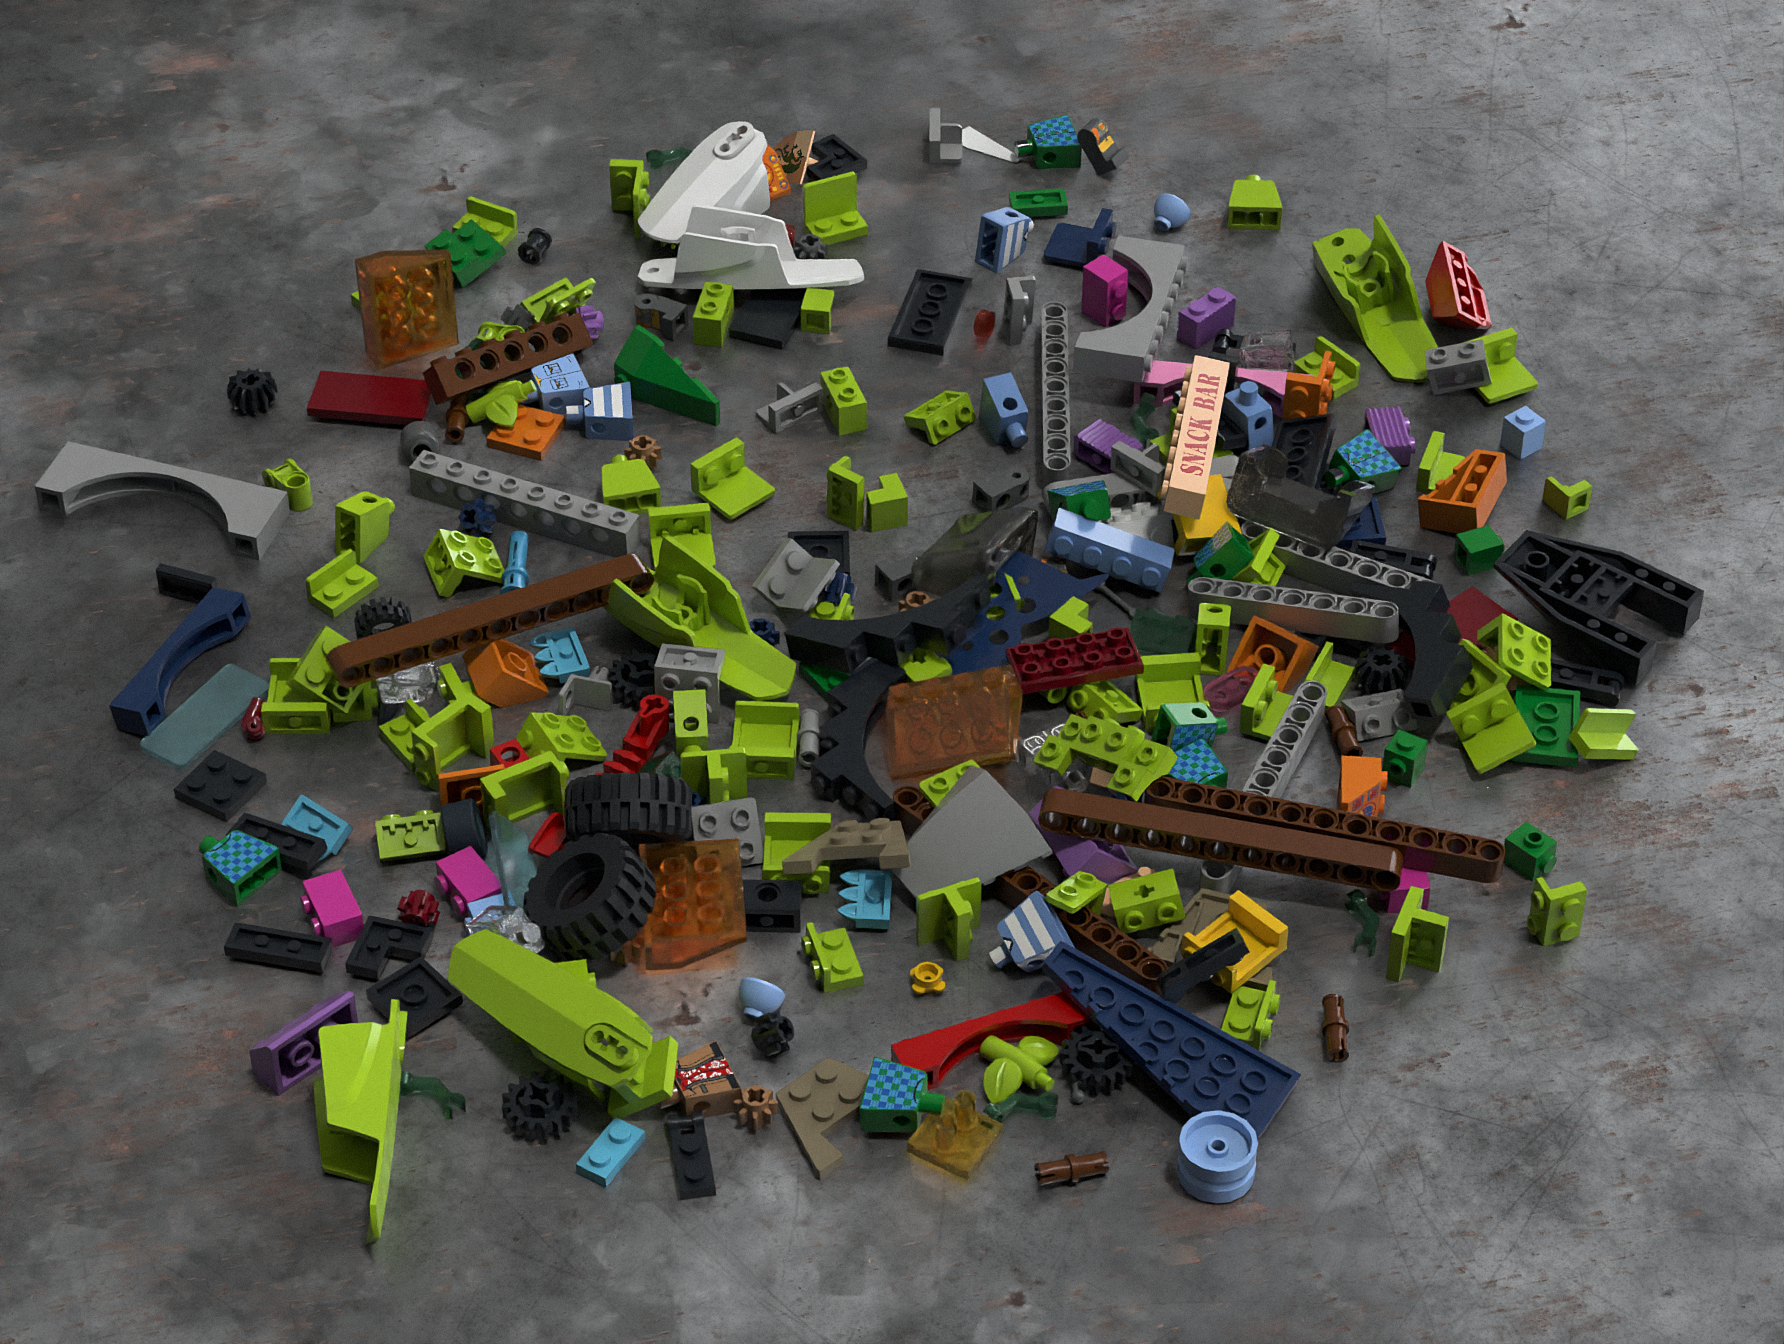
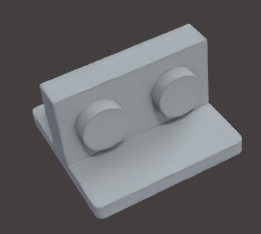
M753 797L692 807L690 841L695 846L698 870L700 872L764 862L756 800Z

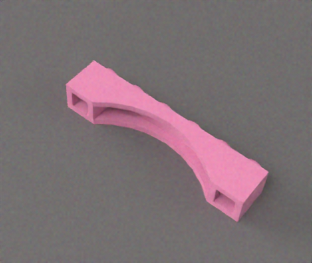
M1153 360L1151 373L1146 372L1142 383L1134 382L1133 404L1163 407L1173 403L1174 392L1181 391L1186 366H1192L1193 364ZM1238 368L1237 383L1251 381L1256 383L1258 387L1265 388L1264 400L1271 406L1272 413L1279 417L1283 416L1285 383L1288 372Z

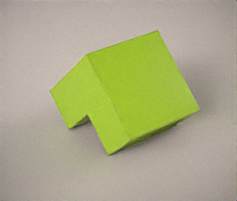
M897 473L879 476V489L866 492V521L871 532L908 525V495Z
M1074 596L1071 597L1049 617V639L1075 637L1081 633L1092 634L1093 623L1088 621L1089 604Z

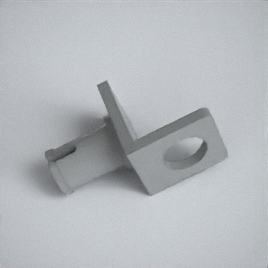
M595 666L588 677L571 674L559 693V715L566 716L573 704L610 710L612 706V684L609 682L608 669L602 667L597 674L600 666Z

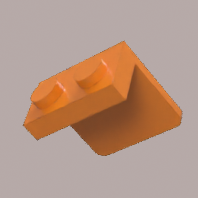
M1325 351L1318 377L1288 372L1285 383L1282 421L1327 414L1328 403L1325 402H1331L1333 385H1330L1329 379H1333L1336 362L1331 361V351Z

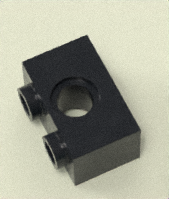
M734 879L733 932L801 933L802 880Z

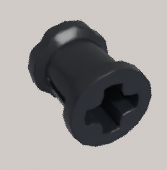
M531 229L528 234V240L521 243L518 247V255L521 260L532 265L538 264L542 259V252L549 249L552 245L551 236L544 229Z

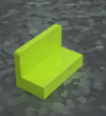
M1433 431L1418 469L1416 491L1431 493L1436 488L1435 484L1440 479L1446 480L1453 474V468L1465 459L1461 455L1443 452L1445 433Z
M1328 641L1305 679V682L1311 680L1318 681L1326 687L1325 712L1331 706L1339 705L1355 675L1354 667L1332 661L1333 643Z
M1587 708L1582 713L1568 739L1584 759L1633 760L1638 752V748L1625 733L1636 714L1632 709Z

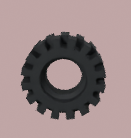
M380 597V602H376L375 598L369 600L370 606L366 603L362 604L361 610L356 611V618H354L357 640L412 623L408 606L405 607V603L401 600L397 603L396 598L393 597L390 598L389 602L386 601V597ZM382 623L394 624L393 626L387 629L374 628L375 626Z

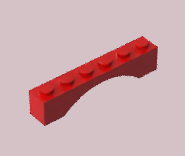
M1061 991L1054 995L1034 999L1015 1007L1001 1009L989 1015L969 1019L963 1023L943 1029H936L930 1033L891 1044V1061L927 1073L928 1090L939 1087L947 1075L960 1063L980 1053L982 1043L990 1035H994L1007 1043H1019L1024 1037L1038 1036L1055 1045L1062 1046L1064 1039L1069 1040L1071 1031L1081 1034V1029L1084 1025L1091 1031L1094 1030L1096 1023Z

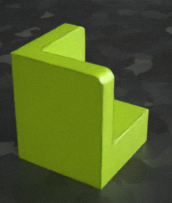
M806 288L801 306V332L830 334L831 308L835 297L834 290Z
M1550 476L1545 479L1542 500L1567 520L1589 509L1593 486L1584 479L1569 487L1560 484Z

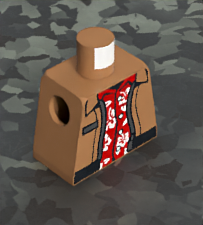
M717 1041L676 1060L672 1097L657 1103L660 1109L678 1104L684 1116L691 1115L692 1111L702 1110L704 1118L734 1113V1100H742L741 1086Z

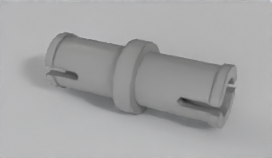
M806 709L799 716L800 730L797 732V743L800 746L799 762L804 766L811 767V762L819 758L820 714L814 709Z

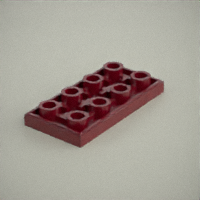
M320 371L307 405V415L322 419L335 418L346 419L352 422L367 421L377 422L378 424L389 423L407 426L415 421L426 420L433 397L425 380Z
M1473 586L1449 601L1451 606L1447 614H1453L1462 636L1461 639L1469 640L1480 650L1485 648L1486 645L1477 641V631L1502 613L1518 621V617ZM1403 631L1399 634L1397 640L1386 643L1385 650L1396 649L1398 655L1405 656L1406 664L1413 670L1416 661L1415 643Z
M1115 627L1104 632L1093 634L1081 633L1078 636L1063 639L1051 638L1046 642L1022 643L1005 649L1006 660L1019 695L1144 673V664L1129 628Z

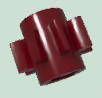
M412 890L408 897L402 896L397 909L401 912L398 919L405 923L428 927L429 924L436 925L440 912L437 910L439 902L435 901L434 896L428 891Z

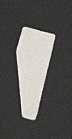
M968 126L962 130V145L964 147L1014 163L1022 160L1021 157L1017 158L1015 153L972 127Z

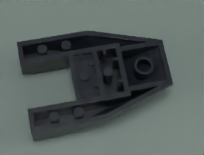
M1526 530L1493 565V568L1543 617L1604 670L1620 673L1623 675L1625 682L1635 687L1652 670L1657 642L1607 618L1611 612L1620 604L1682 635L1691 628L1700 616L1704 590L1621 551Z

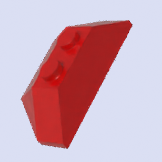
M1442 241L1438 246L1425 280L1432 317L1438 323L1446 324L1454 329H1489L1492 324L1484 290L1474 270L1467 264L1468 258L1465 252Z

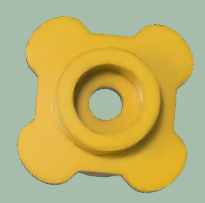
M922 962L912 968L910 977L914 979V984L912 985L913 992L916 994L932 993L934 991L937 993L943 992L946 988V983L942 981V967L933 962Z

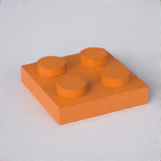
M517 404L518 414L514 426L504 427L496 424L486 438L487 447L542 461L565 427V416Z

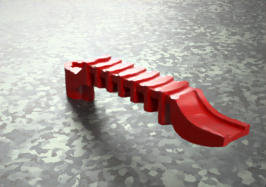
M653 694L645 696L640 701V708L626 736L622 739V750L615 749L613 751V761H605L603 763V773L639 774L644 767L648 768L657 743L669 731V701L667 698ZM554 812L545 820L528 846L529 854H536L549 860V855L555 850L560 851L565 847L564 844L568 843L569 840L564 833V818L562 814Z

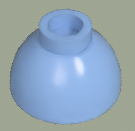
M1168 193L1160 194L1154 204V215L1156 217L1154 224L1162 231L1180 227L1190 219V209L1177 196Z
M746 977L740 981L739 996L745 1008L743 1015L756 1020L758 1016L773 1013L786 998L782 989L766 981Z

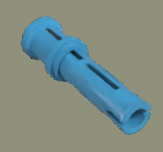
M515 531L509 537L508 564L501 576L504 586L501 588L500 594L526 587L529 583V574L526 571L529 538L528 534L523 531Z

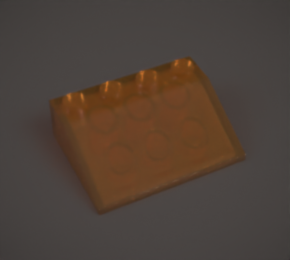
M449 250L380 251L355 259L365 351L378 370L459 344Z
M1012 665L889 686L886 713L890 776L892 781L941 773L971 759L978 766L1016 760L1023 691Z
M739 838L639 844V858L653 873L656 884L655 906L652 913H648V921L643 928L646 971L680 969L747 942Z

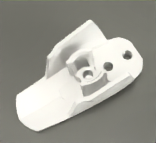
M737 121L727 123L710 134L681 163L639 217L638 224L642 232L655 240L679 243L682 235L686 232L691 209L694 205L731 209L760 215L768 210L770 207L767 170L762 162L767 142L763 132L754 129L749 122Z

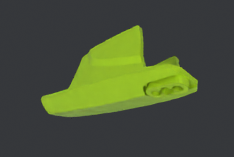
M1377 214L1373 218L1374 238L1372 241L1360 229L1345 228L1321 238L1319 241L1312 242L1316 267L1335 302L1381 366L1394 381L1409 383L1425 382L1429 378L1425 351L1438 348L1423 319L1415 285L1410 276L1411 267L1382 217Z
M666 536L662 540L656 570L649 569L654 576V583L647 592L637 595L617 578L611 582L609 605L603 606V608L658 648H661L662 643L725 650V662L720 674L719 683L756 701L771 700L789 693L796 675V662L752 632L740 595L732 588L730 581L671 536Z
M487 929L476 932L454 945L449 962L448 980L527 1045L537 1060L558 1075H563L565 1080L572 1082L574 1086L598 1101L603 1102L606 1097L595 1086L593 1081L613 1089L618 1088L631 1081L650 1055L653 1040L652 1033L654 1030L640 1016L611 995L583 981L548 959ZM603 1038L609 1042L607 1046L600 1042Z
M391 999L388 1024L381 1025L374 1022L339 1024L321 1027L318 1032L323 1077L314 1079L313 1096L322 1171L349 1178L373 1187L370 1199V1217L364 1244H375L380 1239L394 1150L407 1023V1011H400V1001Z

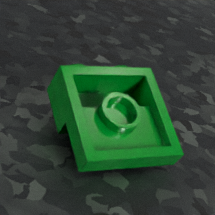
M472 219L453 234L445 229L424 245L428 252L425 254L428 262L434 268L439 266L443 275L450 282L455 280L463 288L507 254L504 247Z

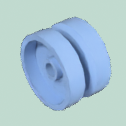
M1219 1110L1203 1112L1190 1118L1181 1130L1178 1146L1179 1156L1177 1159L1179 1183L1187 1193L1201 1201L1211 1203L1232 1202L1244 1196L1252 1187L1255 1177V1160L1258 1150L1255 1130L1245 1119L1234 1113Z

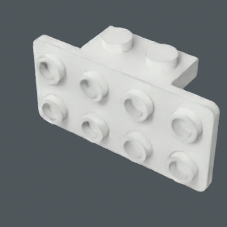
M1161 500L1160 504L1150 505V502L1136 503L1132 505V509L1124 511L1121 508H1110L1111 518L1098 521L1174 549L1171 524L1173 516L1172 513L1163 511L1165 500Z

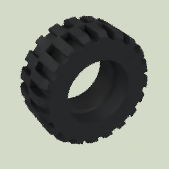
M649 773L593 774L571 780L565 789L564 833L569 841L573 840L576 842L584 835H592L594 837L595 833H604L620 837L632 849L644 850L681 845L691 835L692 790L686 781L679 780L676 777H666L660 774L651 775Z
M595 833L594 837L592 835L581 836L580 840L576 842L571 840L564 844L565 847L560 851L555 850L549 855L550 859L538 867L537 875L531 877L528 883L529 891L524 894L523 915L526 925L557 959L564 962L586 959L587 964H591L594 959L601 961L608 958V954L619 952L627 941L631 942L637 936L636 932L640 927L644 928L648 921L647 915L652 913L655 906L656 884L653 873L626 841H623L618 836L604 833Z

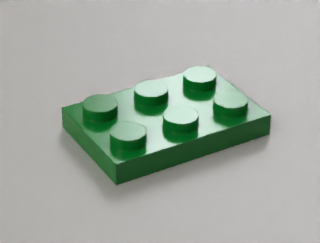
M1516 685L1514 703L1535 739L1536 746L1513 757L1512 761L1577 767L1579 751L1568 737L1579 720L1580 691L1553 688L1542 690L1539 687Z

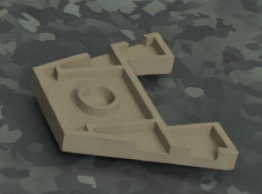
M878 818L870 823H858L856 820L840 822L784 859L782 867L784 875L813 873L822 860L879 857L881 869L907 868L911 866L901 821Z
M1201 888L1184 907L1186 919L1175 921L1170 928H1166L1159 935L1158 942L1153 947H1149L1148 950L1162 959L1168 968L1176 964L1182 947V936L1186 932L1196 936L1228 911L1229 897L1231 895ZM1253 900L1268 912L1267 903ZM1272 961L1242 984V986L1266 991L1269 980L1274 981Z
M829 1057L776 1092L778 1107L792 1133H795L798 1137L805 1157L811 1161L814 1173L819 1180H822L844 1164V1154L826 1138L860 1115L859 1109L869 1076Z

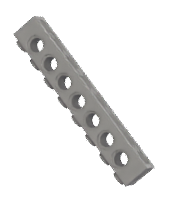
M423 450L409 467L413 496L459 510L464 508V503L473 504L474 499H482L485 504L494 505L493 511L498 518V522L616 558L634 553L641 543L640 515L426 450Z

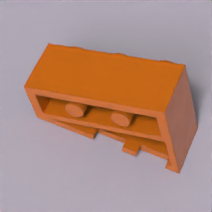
M1475 449L1453 468L1452 475L1446 480L1440 479L1435 484L1436 488L1431 493L1420 496L1418 498L1420 528L1459 534L1483 527L1507 483L1505 453Z

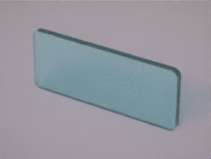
M227 664L158 725L149 736H146L140 742L141 750L177 769L187 768L244 716L252 697L263 699L268 694L270 682L234 664Z
M494 810L488 814L505 913L512 922L539 940L526 925L523 915L524 894L529 891L528 883L531 877L537 875L534 854L528 853L531 839L527 833Z

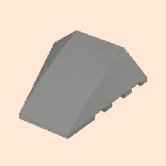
M971 765L906 842L911 866L907 868H890L889 870L916 899L918 895L928 891L940 889L978 877L981 884L985 886L996 881L995 877L1012 869L1014 872L1027 866V862L1040 856L1043 859L1052 855L1053 852L1021 806L985 769Z

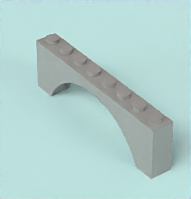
M1118 236L1113 248L1112 260L1128 270V282L1142 293L1148 305L1138 315L1122 324L1102 330L1080 332L1074 348V373L1139 383L1143 382L1146 372L1151 373L1153 358L1157 357L1159 343H1162L1164 329H1167L1169 315H1172L1174 301H1177L1179 287H1182L1184 274L1187 273L1189 257L1184 256L1185 245Z
M70 441L65 444L35 485L39 509L68 515L83 506L100 500L127 495L165 496L188 502L208 512L222 525L229 537L231 553L233 555L259 561L290 515L287 491Z

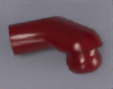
M252 697L241 721L245 735L253 740L259 739L265 734V726H263L261 719L262 703L265 701L257 697Z

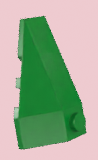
M640 325L634 327L614 362L615 384L630 382L631 397L636 400L713 426L719 425L720 401L697 377L690 378L682 368L683 363L678 357L672 359L663 350L665 344L657 336Z

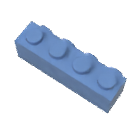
M1059 508L1049 531L1044 551L1051 553L1057 558H1066L1080 563L1085 568L1105 572L1115 579H1124L1138 584L1143 589L1155 590L1161 593L1171 569L1175 549Z

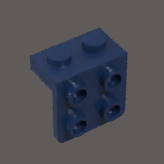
M1102 208L1093 228L1058 223L1044 251V259L1083 268V266L1101 255H1106L1109 242L1114 238L1117 223L1113 222V210Z

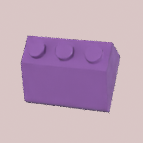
M1056 785L1053 787V788H1057V789H1063V788H1061V787H1059V786H1056ZM1042 800L1029 812L1036 822V828L1049 843L1053 852L1052 856L1060 861L1064 867L1062 872L1067 879L1081 871L1094 875L1096 879L1104 883H1109L1138 871L1122 845L1045 831L1038 822Z
M350 991L332 995L323 1002L314 1005L309 1011L294 1021L287 1023L282 1029L267 1039L258 1042L255 1047L249 1050L253 1074L280 1096L320 1069L322 1066L318 1038L319 1028L358 1023L355 995Z

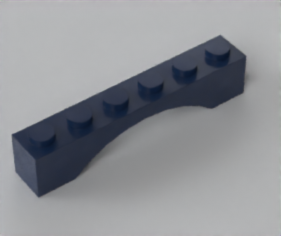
M214 587L207 593L110 703L109 707L118 730L150 736L166 717L165 703L167 693L180 671L204 651L235 637L252 618L244 593Z

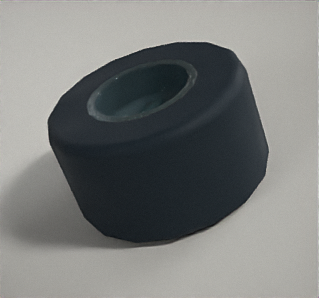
M470 798L443 805L441 807V820L450 854L452 855L471 846L479 856L486 855L488 851L487 836L476 801Z

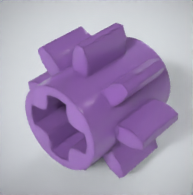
M593 305L575 308L576 314H581L591 339L595 340V338H598V332H603L604 319L601 311H593Z

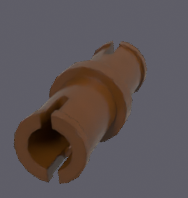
M467 395L450 400V408L446 411L447 429L445 436L451 442H460L464 438V429L469 421V415L466 410V405L469 403Z
M1331 706L1326 710L1325 717L1332 729L1331 737L1333 742L1339 745L1342 756L1361 757L1363 751L1356 738L1357 731L1355 726L1349 722L1345 709L1342 706Z
M1329 994L1322 999L1324 1021L1321 1024L1322 1034L1326 1037V1057L1329 1061L1333 1059L1335 1063L1343 1062L1349 1057L1346 1035L1349 1033V1023L1344 1015V998L1341 995L1338 997V994Z
M1099 1151L1098 1153L1077 1157L1074 1154H1068L1061 1160L1035 1163L1034 1170L1039 1171V1173H1035V1178L1039 1186H1044L1045 1184L1066 1180L1070 1183H1075L1082 1177L1108 1174L1109 1166H1104V1164L1109 1163L1105 1151Z

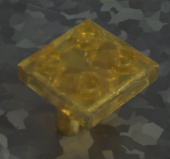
M962 1090L954 1097V1101L945 1097V1107L942 1115L929 1114L908 1140L907 1152L968 1181L1004 1134V1124L975 1111L976 1095L971 1091Z

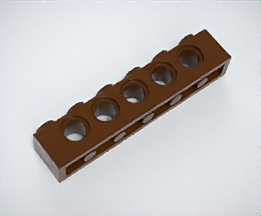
M568 312L552 318V323L545 325L544 321H540L529 326V331L521 333L520 329L512 331L503 336L505 340L497 342L495 338L479 344L480 348L472 351L471 347H467L454 353L456 357L449 360L446 356L434 359L430 362L431 367L422 374L436 406L530 372L533 367L570 354L577 355L594 344L581 314L577 313L569 316ZM553 334L558 338L559 343L554 340ZM528 343L533 345L535 352L530 349ZM504 351L509 354L511 361L505 357ZM480 360L485 363L486 369L481 366ZM455 369L461 373L462 379L456 375Z

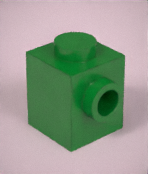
M1489 525L1456 534L1453 557L1467 576L1494 569V562L1504 553V542Z
M1398 729L1384 750L1382 771H1387V779L1411 788L1425 768L1428 740Z
M1527 821L1505 838L1504 863L1531 881H1534L1535 878H1538L1543 873H1549L1555 866L1557 861L1555 857L1557 841Z

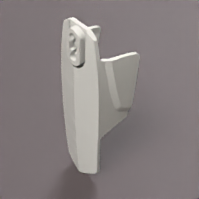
M694 205L692 207L686 232L681 238L677 258L647 261L642 264L638 274V283L645 287L703 289L705 282L733 285V289H786L846 286L864 280L862 267L855 259H797L783 220L766 215L704 205Z

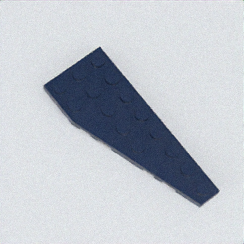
M1062 941L1057 944L1044 961L1042 971L1192 1117L1203 1112L1218 1110L1234 1113L1251 1125L1256 1132L1257 1140H1259L1299 1082L1300 1073L1176 1004L1166 1001L1165 998Z

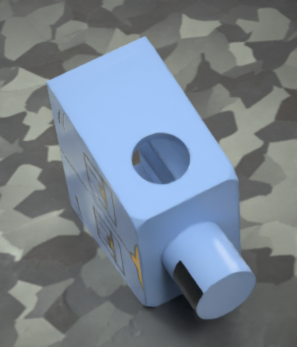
M574 354L533 367L531 369V380L536 386V391L528 394V399L521 402V404L537 401L541 410L556 414L567 413L566 406L584 405L583 391L590 387Z

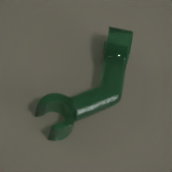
M683 147L665 151L649 150L646 152L647 162H650L652 169L660 168L664 162L679 158L686 159L693 150Z
M1148 393L1143 394L1139 407L1130 419L1131 424L1140 435V442L1144 449L1147 446L1146 439L1159 437V432L1154 428H1149L1144 421L1147 414L1151 415L1156 409V406L1152 405L1157 396Z
M1356 888L1346 894L1351 900L1344 903L1350 913H1357L1366 924L1363 932L1355 937L1353 951L1356 953L1359 945H1368L1370 947L1369 957H1372L1376 949L1377 940L1375 936L1380 925V918L1367 905L1363 892Z
M401 1071L399 1097L409 1096L413 1091H431L443 1104V1114L447 1118H453L452 1105H457L466 1112L465 1097L460 1093H451L438 1078L413 1077L411 1073Z
M1052 1092L1043 1093L1040 1097L1011 1094L997 1105L995 1103L989 1104L983 1110L988 1117L982 1123L991 1130H995L1002 1124L1005 1116L1016 1108L1035 1110L1044 1118H1055L1057 1107L1055 1106L1058 1105L1059 1096Z

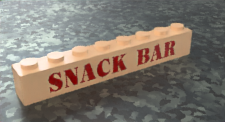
M1195 355L1193 365L1186 366L1160 498L1165 499L1164 512L1200 519L1230 365L1228 362Z

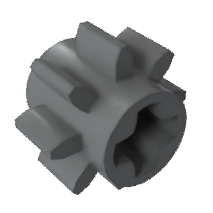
M806 234L800 240L795 241L793 251L797 259H825L828 256V244H821V238L817 235Z
M517 304L514 310L507 306L501 315V320L505 322L503 325H517L522 327L525 332L529 331V326L535 324L532 322L535 315L520 304Z

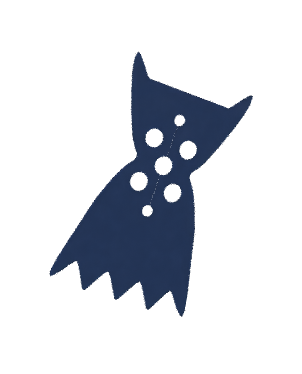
M997 521L991 524L984 536L972 576L976 573L985 575L988 583L995 582L1000 584L1002 592L998 596L991 597L992 602L975 617L974 625L965 629L966 639L949 655L934 652L939 658H945L952 668V686L922 705L910 694L909 713H914L939 703L942 705L941 729L948 728L966 719H973L974 736L977 743L984 737L985 731L989 728L1004 696L1002 694L1003 686L1007 684L1005 680L1010 671L1005 649L1021 644L1022 626L1041 620L1056 612L1073 596L1078 599L1102 584L1109 576V574H1101L1079 580L1001 543ZM1005 574L1013 578L1020 599L1029 598L1035 602L1036 607L1033 611L1022 613L1017 610L1016 604L1018 601L1013 599ZM1026 576L1030 581L1026 585H1020L1018 579ZM992 606H1000L1005 610V616L998 621L989 620L986 616L987 609ZM995 630H1004L1008 633L1009 638L1004 644L996 645L990 642V633ZM965 642H971L973 648L969 651H964L961 645ZM870 658L849 676H853L878 659Z

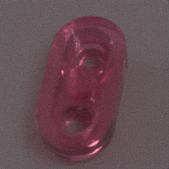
M1241 666L1209 682L1204 688V699L1209 702L1210 710L1224 712L1242 703L1259 672L1255 668Z

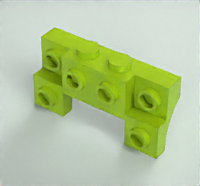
M1071 714L1057 737L1048 735L1033 762L1039 768L1046 767L1055 770L1059 775L1063 776L1069 765L1079 757L1086 765L1114 774L1106 786L1111 793L1126 795L1137 802L1141 794L1154 780L1169 774L1178 756L1170 747L1145 739V733L1135 726L1129 725L1126 728L1108 717H1104L1102 720L1089 716L1088 719Z

